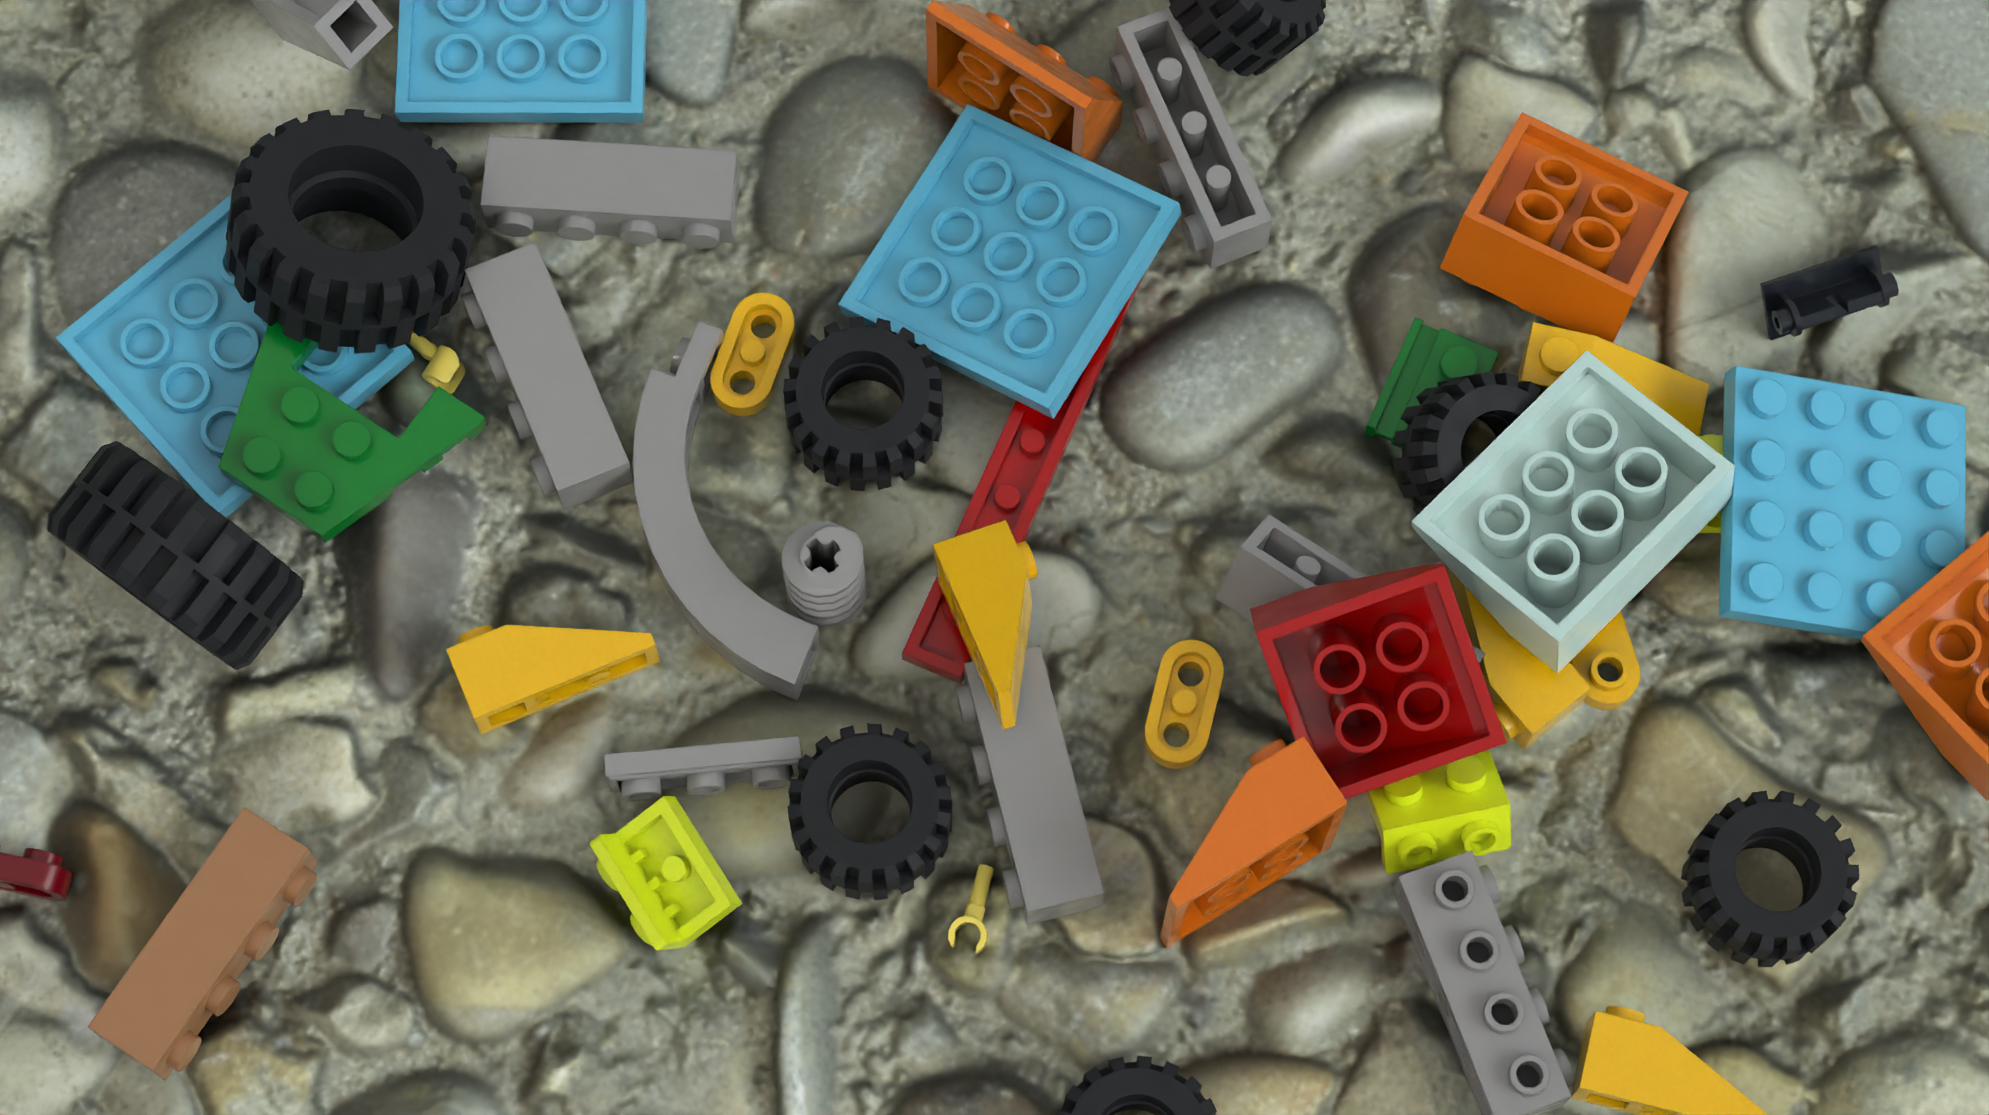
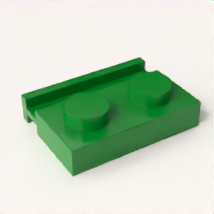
M1415 317L1367 423L1365 433L1370 436L1376 434L1388 439L1393 445L1395 431L1407 430L1408 424L1400 419L1406 408L1420 405L1416 398L1417 395L1426 388L1438 387L1437 382L1491 372L1499 352L1443 328L1440 331L1424 325L1423 320Z

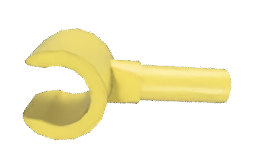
M412 332L411 340L408 344L419 352L423 358L429 360L428 365L421 374L422 377L436 389L439 386L448 393L453 394L466 374V369L463 363L460 362L456 352L447 346L440 345L438 347L433 342L428 341L423 335L418 337Z
M978 865L970 900L966 905L964 916L957 918L948 930V940L953 949L956 943V933L965 924H973L980 930V940L975 954L980 953L988 942V932L982 921L985 913L984 906L994 868L991 866Z

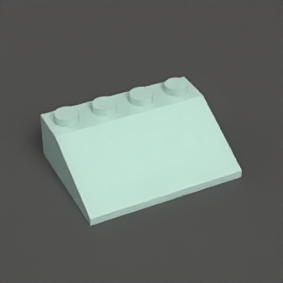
M1586 350L1411 521V525L1506 632L1558 674L1727 505L1732 494L1735 465Z

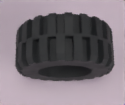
M346 109L344 115L332 116L330 110L312 112L308 114V119L305 122L300 123L296 117L277 126L274 136L270 133L262 136L250 148V156L241 161L235 174L226 232L227 245L225 256L228 270L235 276L234 286L242 299L247 303L255 301L254 313L269 326H273L276 322L284 327L283 335L301 344L304 338L319 342L318 349L335 353L338 346L354 347V354L373 353L376 350V345L386 343L388 349L410 343L412 332L419 337L439 324L440 316L450 313L458 300L460 288L464 284L465 269H467L476 225V207L471 202L472 190L462 172L456 173L457 163L443 147L435 150L431 146L433 139L416 127L411 132L400 127V120L385 114H382L381 119L364 116L365 110ZM327 211L356 212L385 224L401 239V242L382 250L367 252L349 251L333 247L318 240L307 232L299 222L314 214Z
M118 441L99 448L48 514L47 531L156 614L235 670L251 665L303 595L304 581L283 561L181 483Z

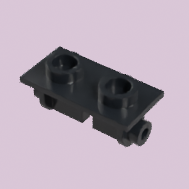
M1876 245L1760 283L1768 336L1771 341L1789 334L1793 337L1801 335L1804 329L1876 305L1880 308L1888 306L1890 298L1898 296L1899 293L1894 275L1891 272L1882 274L1879 248Z

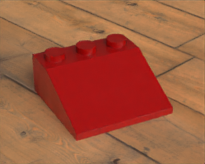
M1443 562L1314 586L1250 609L1255 633L1295 741L1303 736L1305 737L1345 799L1507 743Z

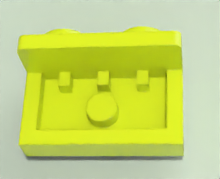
M1489 750L1365 792L1381 838L1382 863L1388 874L1420 869L1471 850L1474 856H1483L1492 852L1506 850L1511 846L1510 802Z
M663 796L618 832L599 834L590 841V846L598 857L596 865L599 874L612 889L619 891L632 912L630 921L637 935L657 951L685 948L743 904L675 796Z

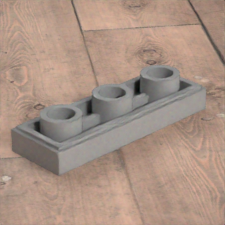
M800 736L604 754L605 776L611 792H614V794L622 793V799L630 802L655 800L661 797V789L687 787V793L690 795H714L726 791V783L752 781V787L756 789L782 788L790 785L791 777L799 775L797 765L802 760Z

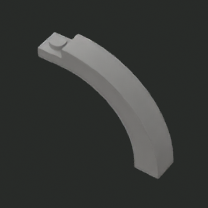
M698 321L691 339L682 337L675 349L670 372L676 375L673 376L651 368L640 400L634 430L633 474L635 495L645 539L656 570L672 601L703 640L740 672L763 686L797 701L820 646L818 626L780 610L743 584L724 564L711 546L699 523L691 501L689 464L694 430L703 403L711 387V370L724 338L721 328Z

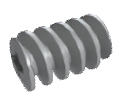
M830 521L810 522L797 528L786 540L782 551V569L787 600L793 612L802 620L820 627L852 623L862 612L867 598L863 545L856 531Z

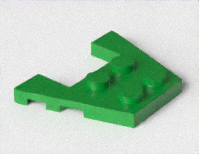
M276 322L273 326L267 325L218 467L224 476L326 543L391 497V491L419 471L425 473L442 461V455L466 438L470 441L479 435L487 426L485 416L438 386L400 437H396L297 372L319 342L304 338L301 344L283 335L284 327Z

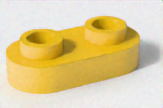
M771 293L752 294L744 298L736 306L710 375L713 397L719 407L729 414L736 416L756 414L763 410L772 399L795 337L793 312L788 303L781 297ZM762 323L770 324L775 328V332L767 338L755 336L753 330ZM740 379H748L754 383V388L747 394H738L731 389L733 384Z
M1621 611L1570 661L1572 666L1591 686L1583 702L1599 710H1612L1623 706L1632 697L1640 681L1639 663ZM1601 664L1613 665L1618 670L1619 679L1613 682L1605 681L1599 676L1597 667Z
M1199 640L1180 641L1172 645L1165 652L1160 662L1145 724L1144 744L1150 757L1158 764L1167 768L1182 769L1193 765L1203 756L1208 744L1223 681L1224 667L1217 651L1205 642ZM1187 668L1195 669L1201 674L1202 681L1196 686H1186L1180 681L1178 674ZM1170 729H1180L1185 732L1188 741L1183 746L1173 747L1165 741L1164 734Z

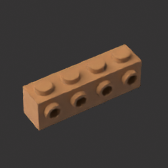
M244 807L90 1022L88 1028L101 1039L165 1081L173 1069L178 1072L182 1071L196 1055L202 1039L197 1035L211 1015H222L234 1001L241 985L236 980L251 959L259 961L272 947L279 933V928L275 925L290 904L294 907L298 906L313 888L317 879V873L314 872V869L318 865V861L311 851Z

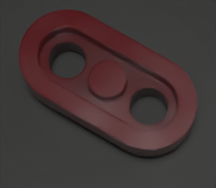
M25 848L23 857L0 852V890L46 900L65 901L73 873L61 867L63 857L48 851Z

